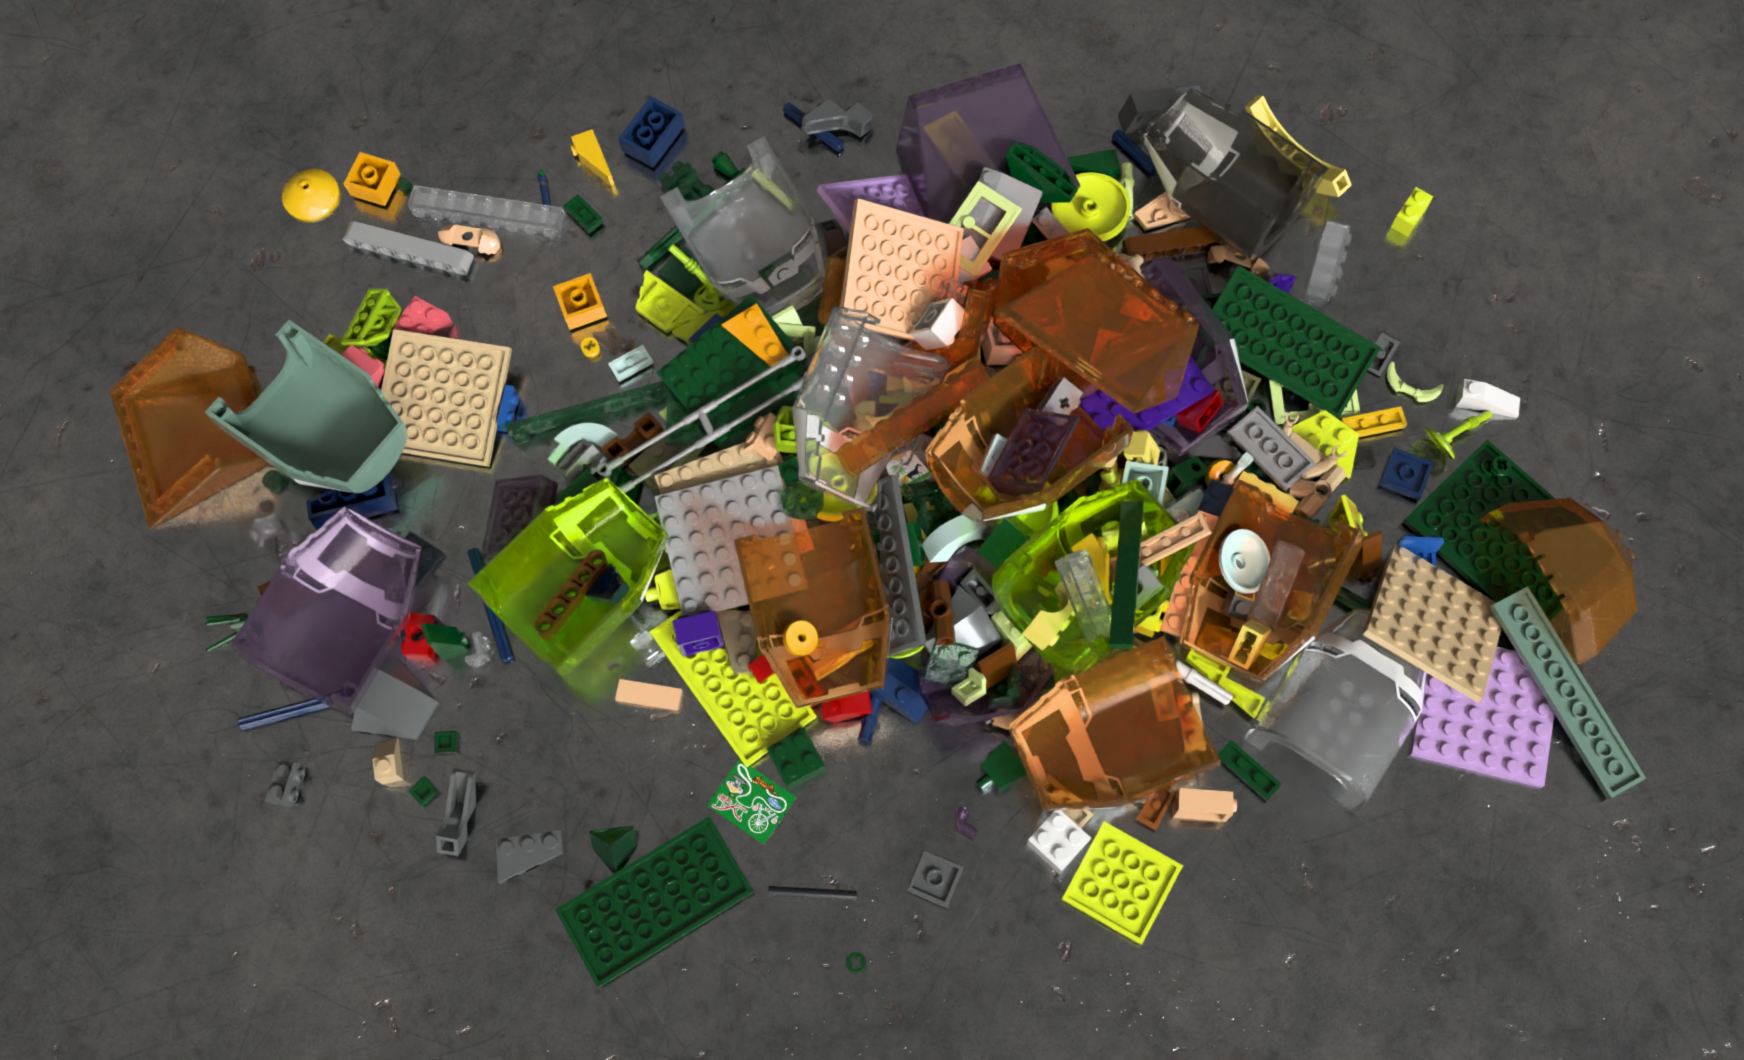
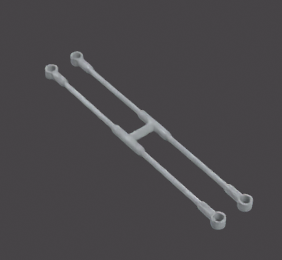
M796 346L788 356L779 360L777 364L717 400L713 399L706 405L683 417V420L625 455L618 456L607 464L600 463L597 467V472L603 477L609 476L611 471L623 464L626 459L683 425H688L696 419H700L707 435L633 481L630 480L618 488L612 487L611 490L613 492L618 491L616 496L621 499L623 494L633 489L636 484L693 450L700 449L730 431V428L807 384H815L818 381V375L813 370L806 371L804 377L791 384L789 388L732 422L725 423L715 430L713 429L706 413L780 367H785L795 360H803L806 353L800 346ZM798 351H801V354L799 356H796V353ZM810 375H814L813 379L808 380Z

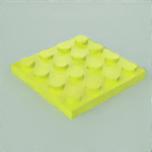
M1104 821L1061 900L1142 945L1183 865Z

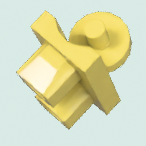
M1116 461L1112 467L1104 468V471L1100 474L1102 480L1099 490L1101 494L1105 492L1111 494L1121 490L1124 468L1119 469Z

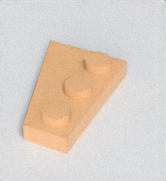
M1164 192L1135 212L1134 218L1146 231L1202 215L1204 210L1190 193L1182 199L1186 209L1180 210L1171 203L1167 192Z

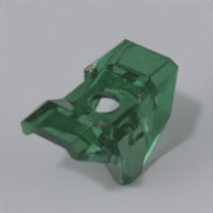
M924 479L921 482L912 484L903 483L901 486L905 499L913 503L918 513L916 521L926 537L944 523L955 518V504L939 483ZM948 479L943 480V483L946 487L951 486L953 489V486L951 482L948 481ZM926 502L932 503L935 509L927 510Z

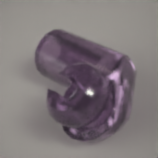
M961 806L954 814L955 826L959 831L973 839L978 830L969 824L968 808Z

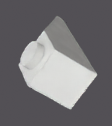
M1464 379L1457 389L1455 407L1481 412L1491 411L1492 414L1517 418L1519 415L1520 398L1488 383Z

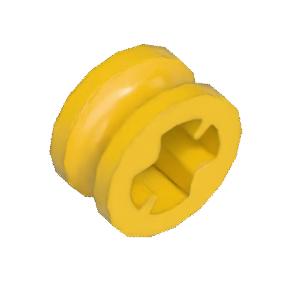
M588 337L581 342V350L586 357L591 358L598 355L600 346L595 338ZM590 344H593L591 350L588 351L587 347H589Z

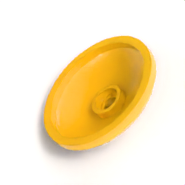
M315 168L305 169L294 174L285 183L281 196L282 203L291 216L306 221L316 220L324 217L334 209L339 200L340 190L337 181L330 173Z

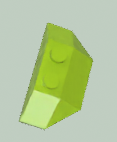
M368 289L341 340L342 345L376 346L389 337L402 309L387 289Z
M782 406L773 423L776 451L797 454L792 407ZM807 409L808 419L835 433L838 432L834 427L831 428L828 422L815 410ZM806 440L805 455L830 453L819 445Z

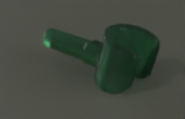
M405 177L396 183L403 192L408 188L421 194L425 192L424 189L411 184Z

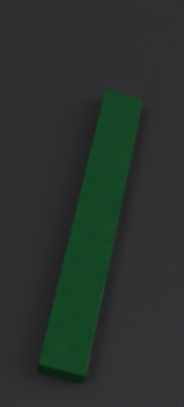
M1122 501L1109 638L1110 649H1133L1144 501Z

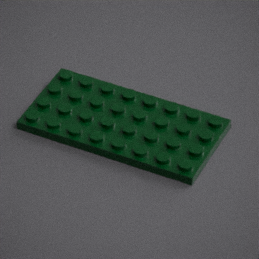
M1239 265L1195 336L1216 348V344L1223 337L1227 329L1233 336L1232 338L1235 339L1240 363L1321 410H1326L1337 419L1341 416L1381 349L1377 344ZM1227 339L1228 342H1224L1225 345H1223L1222 348L1219 349V351L1222 352V350L1225 349V346L1227 347L1230 344L1229 339Z
M710 816L561 905L555 911L597 988H600L754 892Z

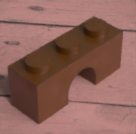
M650 412L633 423L634 429L626 438L620 440L616 436L601 448L608 462L618 456L625 455L663 432L661 424ZM647 448L643 449L642 451L638 452L632 457L626 459L624 463L619 465L618 467L623 468L625 465H627L629 462H631L633 459L639 456L642 452H644Z

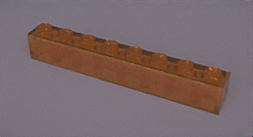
M979 359L971 361L960 372L949 375L946 381L940 385L932 386L923 396H917L912 399L906 407L895 410L889 418L878 421L872 429L858 434L855 440L841 445L835 454L846 473L854 478L996 385Z

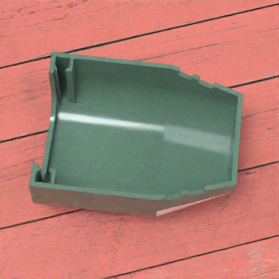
M288 320L275 334L286 350V361L282 370L271 384L248 408L241 412H233L224 400L218 397L205 413L218 428L296 483L352 493H363L377 485L396 464L406 443V426L367 372L291 320Z

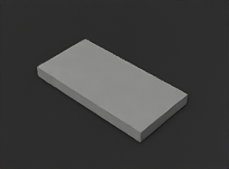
M1258 406L1226 433L1245 453L1247 452L1253 457V461L1284 492L1316 465Z

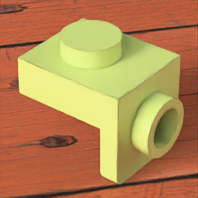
M973 667L968 669L969 678L952 687V694L965 706L986 694V678Z

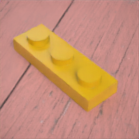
M1401 406L1341 419V422L1358 433L1359 437L1402 429L1407 426Z

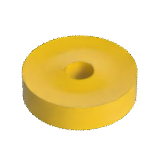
M1225 459L1213 461L1207 467L1208 474L1205 477L1207 486L1211 479L1221 482L1223 479H1220V475L1222 473L1223 476L1228 474L1235 465ZM1238 476L1234 479V483L1230 487H1234L1238 480Z
M807 621L792 622L783 632V644L792 655L803 656L810 654L817 646V631ZM799 635L802 636V642L798 640Z

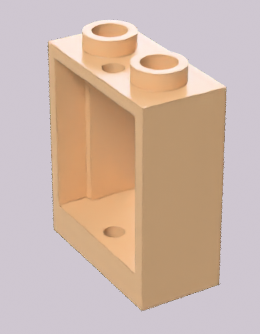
M1179 788L1173 797V818L1226 822L1233 815V812L1237 810V799L1233 798V792Z

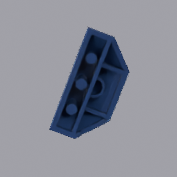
M876 655L858 658L846 677L855 683L860 682L861 687L880 682L883 677V659H877ZM888 657L885 685L867 691L917 725L929 707L925 676L901 659Z

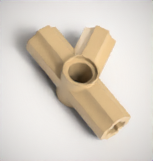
M1333 465L1317 482L1299 479L1288 489L1287 493L1295 498L1302 499L1294 509L1297 516L1302 520L1309 521L1347 476L1343 468L1339 465ZM1316 490H1322L1325 495L1318 494Z

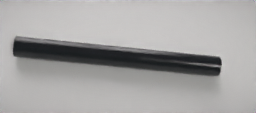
M768 887V895L857 900V891Z

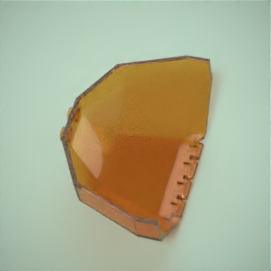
M1572 498L1509 503L1488 513L1481 519L1482 523L1495 519L1517 535L1521 542L1526 543L1534 558L1542 555L1543 558L1537 561L1538 565L1546 577L1553 574L1554 578L1548 580L1556 595L1559 596L1564 593L1566 596L1560 602L1567 614L1569 613L1567 620L1571 626L1575 655L1574 662L1576 665L1598 655L1638 611L1633 552L1626 547L1619 530L1612 528Z

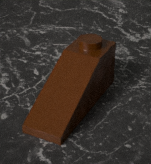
M1380 530L1360 538L1346 557L1357 580L1362 578L1368 580L1375 577L1377 571L1382 566V533Z

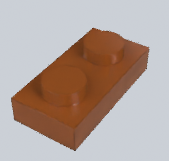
M1156 781L1136 820L1156 831L1177 791Z

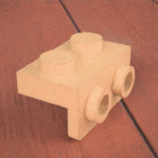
M770 412L756 420L754 423L755 429L747 436L745 440L747 444L744 448L746 452L751 449L756 450L769 461L777 453L773 423L776 419L774 414Z

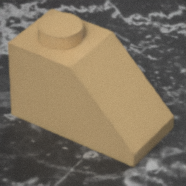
M394 738L376 742L372 758L375 780L382 785L404 780L399 739Z

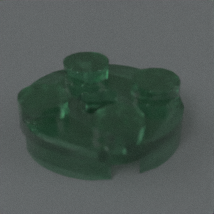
M802 480L794 482V485L789 488L787 486L781 494L784 513L787 517L794 519H815L824 506L822 490ZM802 497L806 498V502H799L797 500H801Z

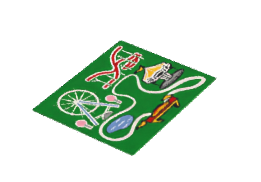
M739 759L707 806L762 844H765L796 799V796L751 766L746 768Z

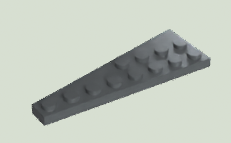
M889 475L877 481L878 510H880V517L877 522V529H880V543H877V550H880V564H877L876 595L880 599L878 609L888 605L891 618L893 617L888 657L927 644L898 475ZM889 613L883 614V618L879 615L876 618H880V621L889 618ZM884 638L879 639V653H876L877 659H883Z

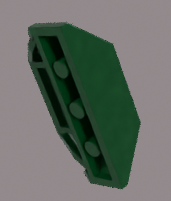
M1015 141L1005 154L1012 178L1042 191L1040 200L1044 203H1070L1079 190L1066 170L1035 147Z

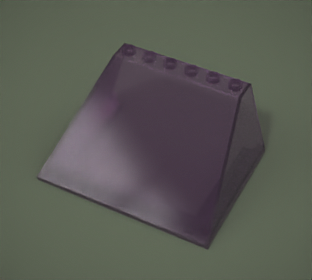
M1021 64L908 96L896 146V154L925 218L949 224L979 181L984 167L1012 177L1005 154L1015 141L1038 149L1066 170L1074 185L1080 188V183Z

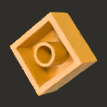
M359 152L343 184L350 196L385 206L401 174L394 162Z
M591 273L553 286L569 330L607 317Z

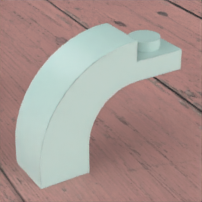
M581 423L571 426L554 438L558 447L552 449L548 461L556 469L582 439L593 444L597 450L602 452L601 448L616 436L619 438V436L611 429L600 424Z
M980 511L970 512V514L982 520V522L974 521L963 514L938 527L922 544L929 561H948L952 554L962 545L976 539L988 538L998 525L994 519L983 520L993 518V516H982Z

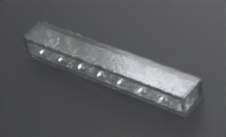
M417 185L413 186L408 202V207L412 214L419 218L430 217L438 221L450 220L454 223L463 222L473 226H488L492 229L502 228L511 232L521 231L530 235L541 234L549 238L561 237L566 221V215L562 207Z

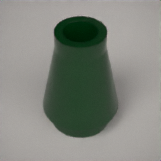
M723 151L718 152L711 161L714 164V168L730 178L739 171L728 154Z

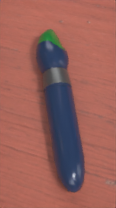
M540 170L538 172V180L540 182L542 204L544 210L549 211L550 199L546 182L547 177L544 171Z

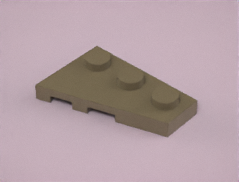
M723 610L716 612L734 674H752L748 665L755 661L757 657L758 611Z

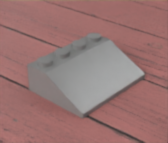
M984 167L979 182L1022 208L990 256L991 259L1013 266L1043 192L1004 173ZM981 196L968 216L974 218L977 227L992 235L1006 212ZM962 224L960 228L964 229L963 239L971 235L981 251L988 238L974 229H966Z

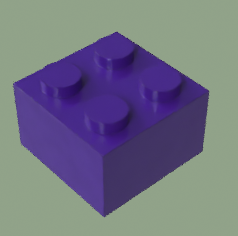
M704 610L699 612L698 615L691 617L683 615L673 621L677 645L683 657L725 647L715 611Z

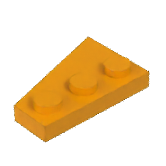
M758 304L721 324L723 328L734 335L736 339L746 345L770 367L788 356Z

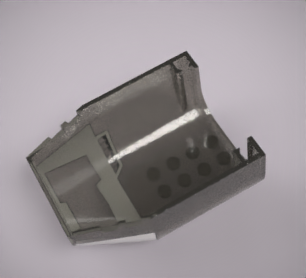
M1191 88L1149 121L1143 135V144L1171 203L1248 259L1254 261L1292 226L1312 199L1329 168L1250 113L1243 110L1241 114L1230 110L1231 105L1226 103L1224 107L1213 103V97Z

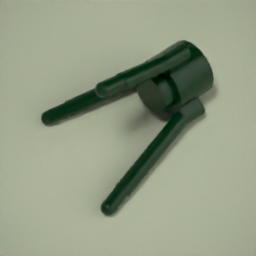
M239 613L206 617V620H208L205 623L206 626L229 623L231 630L237 631L206 648V652L238 636L245 635L246 629L251 628L248 614Z

